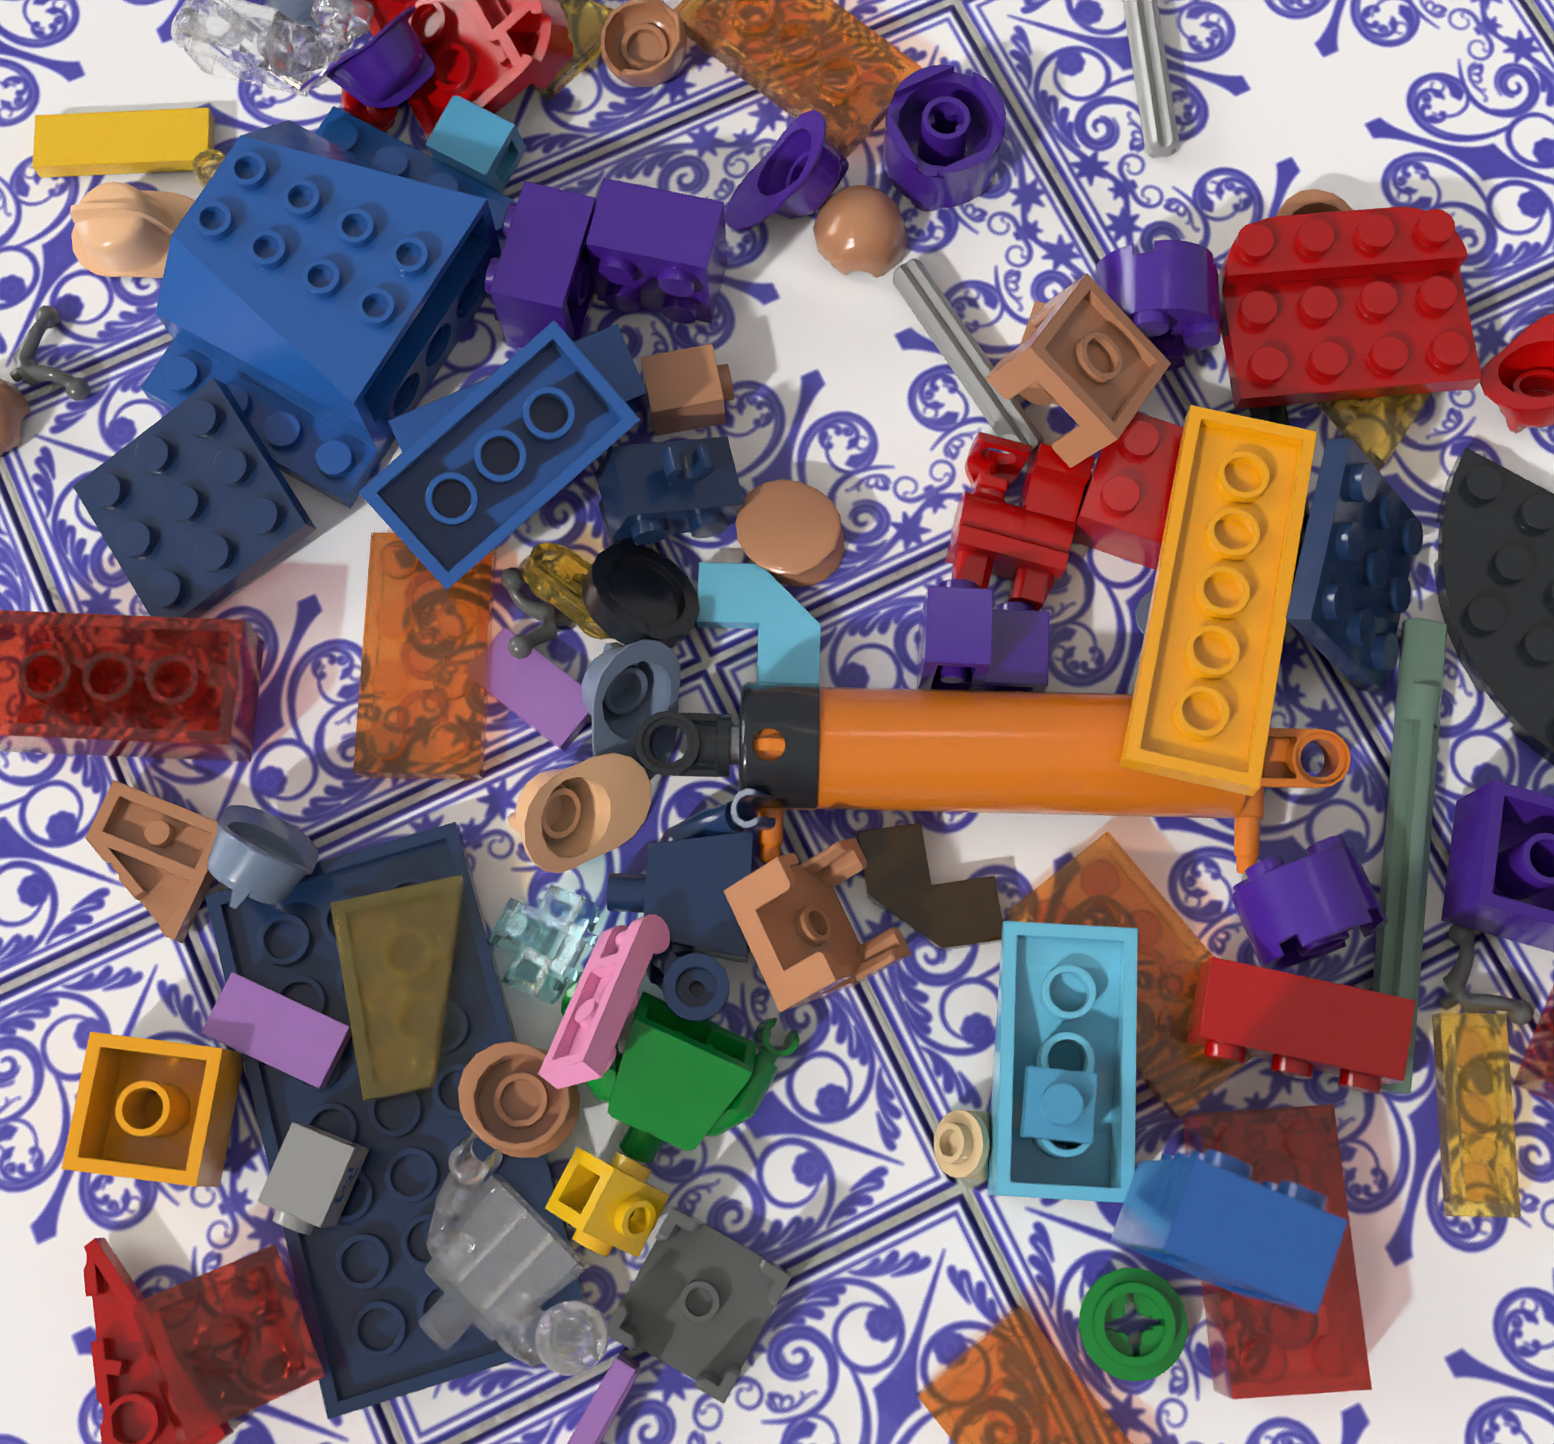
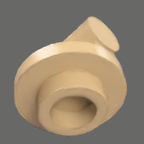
M954 1110L942 1118L934 1136V1153L938 1165L947 1175L955 1178L988 1180L990 1112Z

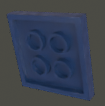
M215 378L73 486L159 632L173 637L316 530L315 525L226 384Z
M1352 438L1327 439L1286 620L1360 691L1384 692L1388 671H1392L1395 668L1398 660L1399 645L1396 634L1400 615L1408 609L1410 604L1411 585L1408 578L1413 556L1418 555L1422 547L1423 528L1420 520Z

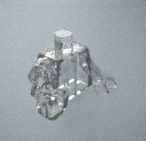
M185 0L173 19L171 35L175 44L183 48L201 71L206 74L308 97L309 91L301 93L299 91L300 87L312 78L313 71L323 68L326 64L339 61L341 59L340 53H344L356 38L369 32L374 7L365 0H314L311 16L320 27L319 30H316L308 25L297 24L279 10L242 0Z
M471 1133L450 1154L449 1168L451 1171L437 1196L426 1242L432 1259L427 1264L425 1272L440 1287L444 1294L418 1322L425 1333L444 1350H448L474 1323L492 1341L496 1340L504 1352L529 1366L536 1368L541 1364H545L551 1371L564 1376L583 1374L591 1370L602 1359L609 1344V1326L603 1313L595 1305L581 1299L566 1300L551 1307L549 1310H543L541 1306L584 1275L591 1266L502 1175H491L484 1182V1178L502 1161L503 1155L496 1149L484 1162L478 1160L472 1151L473 1141L477 1139L478 1135Z

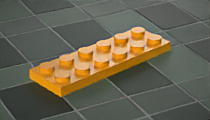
M1190 405L1182 432L1120 767L1248 796H1254L1260 789L1287 622L1286 615L1291 597L1317 431Z

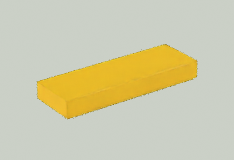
M209 107L35 115L33 169L40 178L214 170L215 118Z

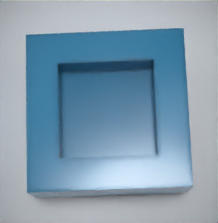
M1034 1066L1026 1067L1020 1137L1093 1144L1098 1073Z

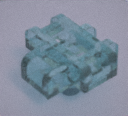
M553 884L550 885L539 909L510 897L489 938L491 945L514 956L502 983L546 1004L551 1005L557 1002L568 980L577 984L582 973L574 968L586 944L594 947L599 937L592 933L600 917L599 906L586 897ZM561 932L565 936L552 959L548 957V954L558 934ZM516 939V940L520 941L521 943L518 944V943H516V942H513V940Z

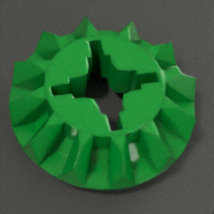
M1124 1267L1099 1276L1088 1292L1081 1298L1077 1328L1087 1355L1102 1370L1119 1379L1144 1381L1163 1374L1177 1361L1186 1343L1188 1325L1184 1305L1177 1292L1167 1281L1147 1270ZM1127 1294H1130V1302L1134 1303V1309L1137 1314L1148 1316L1150 1319H1159V1324L1149 1325V1328L1138 1331V1342H1135L1136 1354H1133V1348L1128 1342L1126 1333L1115 1331L1110 1327L1105 1328V1323L1114 1322V1318L1124 1316L1125 1305L1128 1304Z

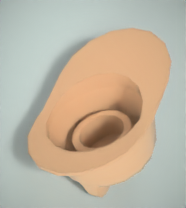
M108 182L100 184L87 192L79 204L71 206L70 216L75 223L71 235L73 252L80 264L96 275L107 277L163 278L171 235L195 201L185 195L168 191L138 190L127 183Z
M614 752L598 755L566 769H552L534 776L526 783L519 794L515 812L507 817L512 829L520 833L526 852L535 865L543 871L562 873L618 848L636 834L645 822L651 805V782L645 768L632 757Z

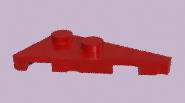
M104 1237L94 1238L84 1246L86 1264L83 1269L86 1297L92 1296L97 1339L91 1342L96 1397L103 1408V1421L100 1426L101 1444H220L233 1434L234 1431Z

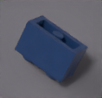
M727 436L611 446L595 472L611 541L633 538V542L636 544H651L667 538L670 534L691 532L694 538L712 537L724 532L745 504Z

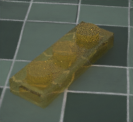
M1506 1014L1432 1015L1444 1216L1521 1218Z

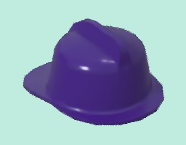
M413 5L404 10L367 44L312 77L300 87L299 91L301 93L307 92L332 80L365 106L379 109L396 107L408 100L433 76L435 71L433 61L408 21L415 13L417 7Z
M811 110L802 113L791 122L774 147L740 182L729 200L725 217L730 228L735 231L749 230L763 223L773 213L790 219L805 217L819 210L832 195L847 173L849 163L826 138L827 123L822 113Z

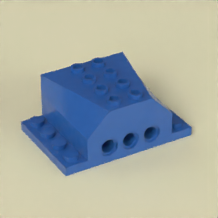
M334 105L315 133L287 120L240 135L171 235L156 315L173 338V341L140 389L147 398L169 410H173L213 378L223 382L231 391L279 470L351 509L360 495L358 491L367 484L396 439L388 420L416 408L489 295L485 291L487 268L492 257L500 258L506 240L502 235L505 211L509 203L517 204V201Z

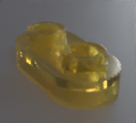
M540 543L534 546L522 572L524 580L530 586L531 591L538 598L550 602L571 618L590 637L613 639L592 620L583 602L582 581L591 564L571 549L559 544Z

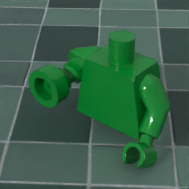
M583 971L571 979L564 993L561 1003L562 1016L566 1012ZM643 991L635 1010L624 1052H619L616 1042V1056L609 1069L601 1078L583 1083L599 1101L609 1104L607 1112L612 1118L627 1124L619 1141V1147L622 1152L633 1160L649 1163L655 1159L663 1141L685 1151L694 1150L705 1136L718 1137L752 1118L756 1114L778 1072V1068L775 1065L777 1058L786 1057L798 1048L800 1042L799 1034L796 1030H791L787 1034L784 1044L779 1049H775L770 1044L769 1033L775 1026L777 1018L763 1020L757 1026L754 1033V1041L708 1020L704 1022H689L677 1017L667 1006L666 1001Z

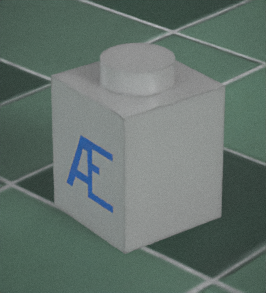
M292 1122L257 1202L276 1209L272 1219L275 1223L299 1233L311 1235L314 1226L320 1228L337 1226L369 1149L312 1125Z

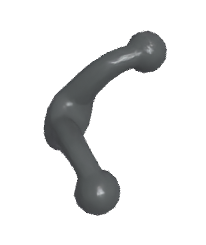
M44 305L36 311V322L13 354L16 368L10 372V376L16 382L23 379L31 386H35L43 381L56 382L65 386L66 394L69 398L75 401L84 400L90 393V386L86 380L74 377L53 367L39 365L35 358L39 343L46 330L56 327L60 321L58 311L52 306Z
M510 567L503 571L501 582L504 588L508 590L515 605L525 614L543 622L542 625L529 634H518L510 639L508 644L510 654L517 659H524L532 653L534 647L550 640L558 639L556 627L572 625L570 613L555 614L553 603L536 602L526 597L521 591V588L524 586L525 575L519 568Z
M1452 924L1448 931V937L1453 944L1460 946L1456 963L1448 975L1443 978L1451 993L1439 1000L1442 1007L1448 1011L1457 1004H1460L1470 1016L1485 1011H1507V1016L1513 1023L1518 1025L1529 1023L1534 1016V1009L1529 1002L1500 995L1469 992L1466 984L1474 961L1473 940L1475 938V931Z

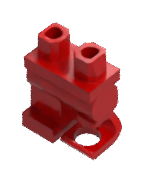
M979 431L969 449L965 462V472L971 484V493L964 491L958 502L951 542L948 546L945 562L953 564L951 579L973 581L977 584L978 589H988L991 574L1012 580L1007 602L1027 603L1033 606V611H1039L1044 605L1050 590L1066 570L1076 518L1085 485L1090 479L1095 457L1090 456L1070 468L1053 450L1052 445L1041 443L1027 466L1020 501L1017 506L1004 501L1007 488L1015 482L1027 462L1032 446ZM989 448L999 449L1002 451L1010 452L1012 454L995 452Z

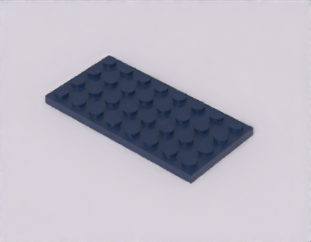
M453 822L318 862L315 865L314 872L306 875L288 898L277 905L265 904L247 898L236 909L229 907L231 889L205 896L225 983L231 973L234 972L355 1028L325 1089H319L242 1053L269 1171L273 1167L292 1122L312 1125L369 1149L337 1226L322 1228L314 1226L311 1235L299 1233L283 1226L327 1418L338 1417L596 1334L567 1224L564 1220L545 1209L556 1187L548 1154L538 1158H516L498 1152L472 1131L463 1119L459 1108L458 1087L463 1070L473 1057L494 1044L509 1041L517 1042L459 825Z

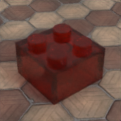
M275 1244L138 1301L132 1311L179 1444L310 1385L325 1376Z

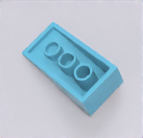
M1016 921L1003 922L989 1130L988 1195L1124 1203L1135 1173L1138 928ZM1034 1066L1098 1073L1093 1144L1020 1137L1026 1067Z

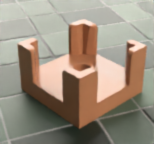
M1088 273L1039 309L1030 321L1035 328H1038L1031 338L1002 358L986 377V380L1005 399L1013 398L1037 381L1074 419L1079 426L1052 444L1053 450L1070 468L1118 440L1171 364Z
M855 837L836 842L797 865L799 860L795 853L778 856L724 890L725 896L779 1012L855 986L912 955L900 929L897 927L884 931L860 945L834 891L835 886L867 867V861Z

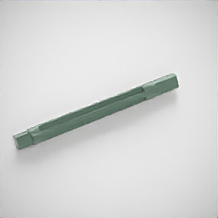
M1410 618L1402 622L1379 900L1388 923L1377 931L1372 991L1416 1000L1404 1082L1381 1085L1380 1092L1394 1095L1411 1094L1447 639L1446 623L1423 618Z

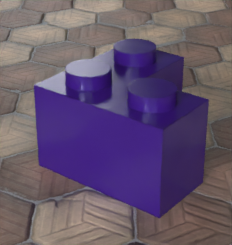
M950 579L940 582L939 586H928L919 621L916 689L1045 692L1048 686L1050 612L1033 611L1032 605L1023 602H1005L998 604L996 609H993V589H978L977 584L969 580Z

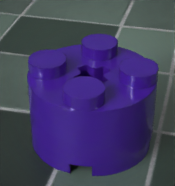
M941 64L925 67L906 77L894 92V97L886 115L883 144V164L886 174L893 186L902 195L910 199L915 208L925 212L968 203L985 191L995 178L1004 138L1006 111L1003 100L996 88L985 77L973 72L972 77L954 72L955 66Z
M1156 240L1154 241L1155 252L1134 255V244L1121 247L1107 254L1098 262L1095 267V282L1168 359L1171 364L1166 371L1184 366L1185 356L1197 353L1220 342L1221 322L1217 263L1214 265L1213 254L1208 248L1188 241Z
M1344 835L1331 836L1314 843L1306 849L1308 856L1288 864L1285 863L1281 855L1262 860L1245 870L1248 879L1233 886L1234 893L1231 896V900L1261 967L1271 969L1277 964L1279 970L1317 959L1346 947L1345 940L1350 938L1348 931L1360 927L1365 938L1388 923L1354 847L1348 846Z

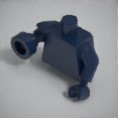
M743 789L736 794L733 801L703 809L667 829L659 843L648 845L646 874L609 873L607 885L608 911L644 913V916L653 914L661 917L667 924L670 931L669 946L664 952L652 956L646 973L650 983L657 985L662 990L667 1006L677 1017L689 1022H704L715 1018L725 1008L729 999L730 982L726 971L712 957L748 963L749 945L725 896L724 890L753 872V832L743 831L746 828L769 831L776 824L775 818H756V807L753 806L752 799L755 797L766 798L772 796L760 790Z

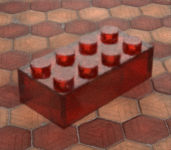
M0 610V751L251 762L264 641L244 620Z
M1334 1104L1198 1113L1182 1116L1187 1155H1190L1191 1151L1206 1154L1207 1149H1211L1232 1156L1253 1167L1249 1180L1259 1184L1264 1180L1280 1185L1281 1180H1285L1309 1188L1328 1198L1324 1211L1348 1220L1317 1314L1243 1297L1201 1279L1214 1391L1230 1399L1372 1390Z

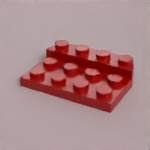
M354 0L373 37L404 10L413 5L417 7L415 13L408 21L433 61L435 71L433 76L407 101L427 138L431 135L453 96H460L496 114L531 83L544 90L554 80L559 70L569 64L573 56V43L568 37L567 21L558 0Z
M1387 207L1275 216L1245 225L1239 231L1218 274L1221 332L1234 409L1474 389L1482 380V374L1460 273V267L1468 258V253L1462 239L1455 231V222L1452 216L1441 209L1426 211L1414 207Z

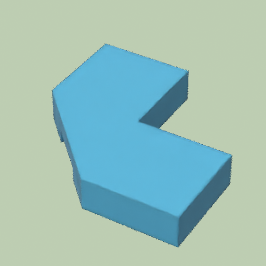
M699 562V614L697 616V627L758 629L757 682L819 684L821 624L766 569L759 567L757 564Z

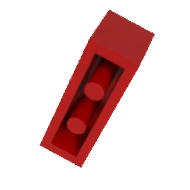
M1211 957L1200 964L1187 1042L1205 1046L1204 1057L1243 1065L1246 1055L1271 1060L1270 1071L1294 1078L1312 1079L1313 1070L1339 1075V1087L1357 1092L1380 1094L1381 1085L1404 1082L1416 1000Z

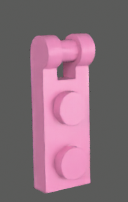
M650 914L632 921L629 926L618 925L603 931L599 935L538 1073L555 1088L561 1089L601 1078L612 1065L616 1056V1042L626 1018L638 1003V989L652 956L664 952L669 946L670 931L661 917Z

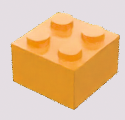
M90 1031L61 1169L194 1187H220L244 1062L242 1053L223 1048Z

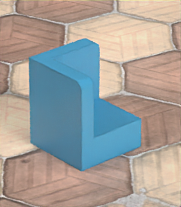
M453 96L425 143L433 158L501 194L527 150L515 124L460 96Z

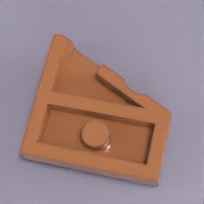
M113 780L85 839L103 861L109 863L117 872L119 880L130 894L139 900L160 925L159 929L166 937L183 944L214 878L209 872L207 865L217 832L216 823L218 821Z

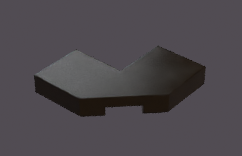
M921 823L858 831V843L867 861V867L863 870L867 898L919 933L920 937L939 951L1001 942L1003 921L995 876L931 885Z

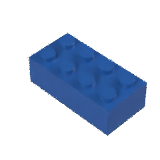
M554 320L362 487L358 493L442 586L448 590L639 422L640 419Z
M1207 1149L1206 1154L1191 1151L1190 1155L1176 1152L1175 1157L1163 1153L1160 1160L1138 1162L1110 1241L1240 1296L1310 1313H1318L1348 1220L1324 1211L1328 1199L1326 1196L1285 1180H1281L1280 1185L1262 1180L1261 1184L1249 1180L1253 1168L1251 1165L1211 1149Z

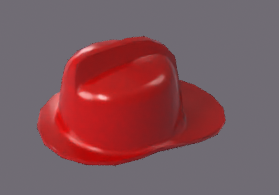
M1554 313L1543 316L1528 326L1482 368V380L1479 383L1483 393L1498 405L1500 412L1506 418L1507 427L1515 434L1520 433L1527 427L1543 428L1554 426Z

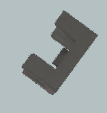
M676 1206L671 1207L655 1237L657 1239L627 1295L618 1304L603 1334L631 1350L638 1346L696 1380L694 1386L697 1389L725 1404L742 1371V1366L773 1308L776 1307L792 1277V1273Z

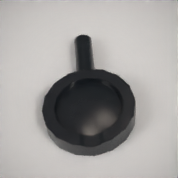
M600 500L598 506L611 546L600 552L589 567L582 581L583 602L592 620L609 637L625 646L646 639L661 641L672 649L685 639L695 624L699 614L697 592L688 576L671 559L651 548L636 545L633 542V538L611 541L602 500Z

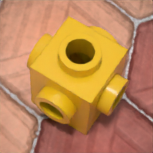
M576 1147L545 1209L575 1227L576 1231L572 1239L584 1247L608 1257L614 1246L635 1257H639L670 1195L647 1183L646 1181L652 1170L633 1159L616 1152L611 1163Z

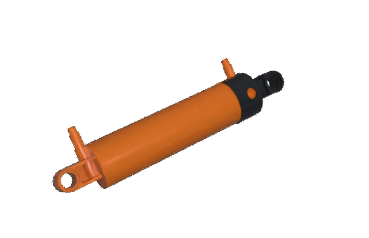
M747 682L742 686L740 727L732 726L731 714L663 711L645 719L637 731L635 740L637 756L642 764L653 773L669 777H730L731 765H739L738 792L743 789H756L772 795L771 797H755L752 799V804L756 807L755 811H758V817L775 818L776 821L774 828L769 831L757 830V843L760 846L759 859L762 863H768L780 856V846L783 844L784 811H787V809H845L1234 819L1236 871L1239 874H1246L1245 870L1256 864L1257 858L1260 855V819H1264V788H1323L1333 786L1344 778L1349 770L1351 761L1349 747L1343 738L1333 731L1324 729L1269 728L1260 789L1254 796H1248L1120 767L1133 694L819 687V684ZM664 727H678L683 730L687 738L686 752L682 758L675 762H662L653 752V738ZM1309 742L1319 746L1324 756L1323 768L1314 777L1305 772L1300 760L1301 752Z

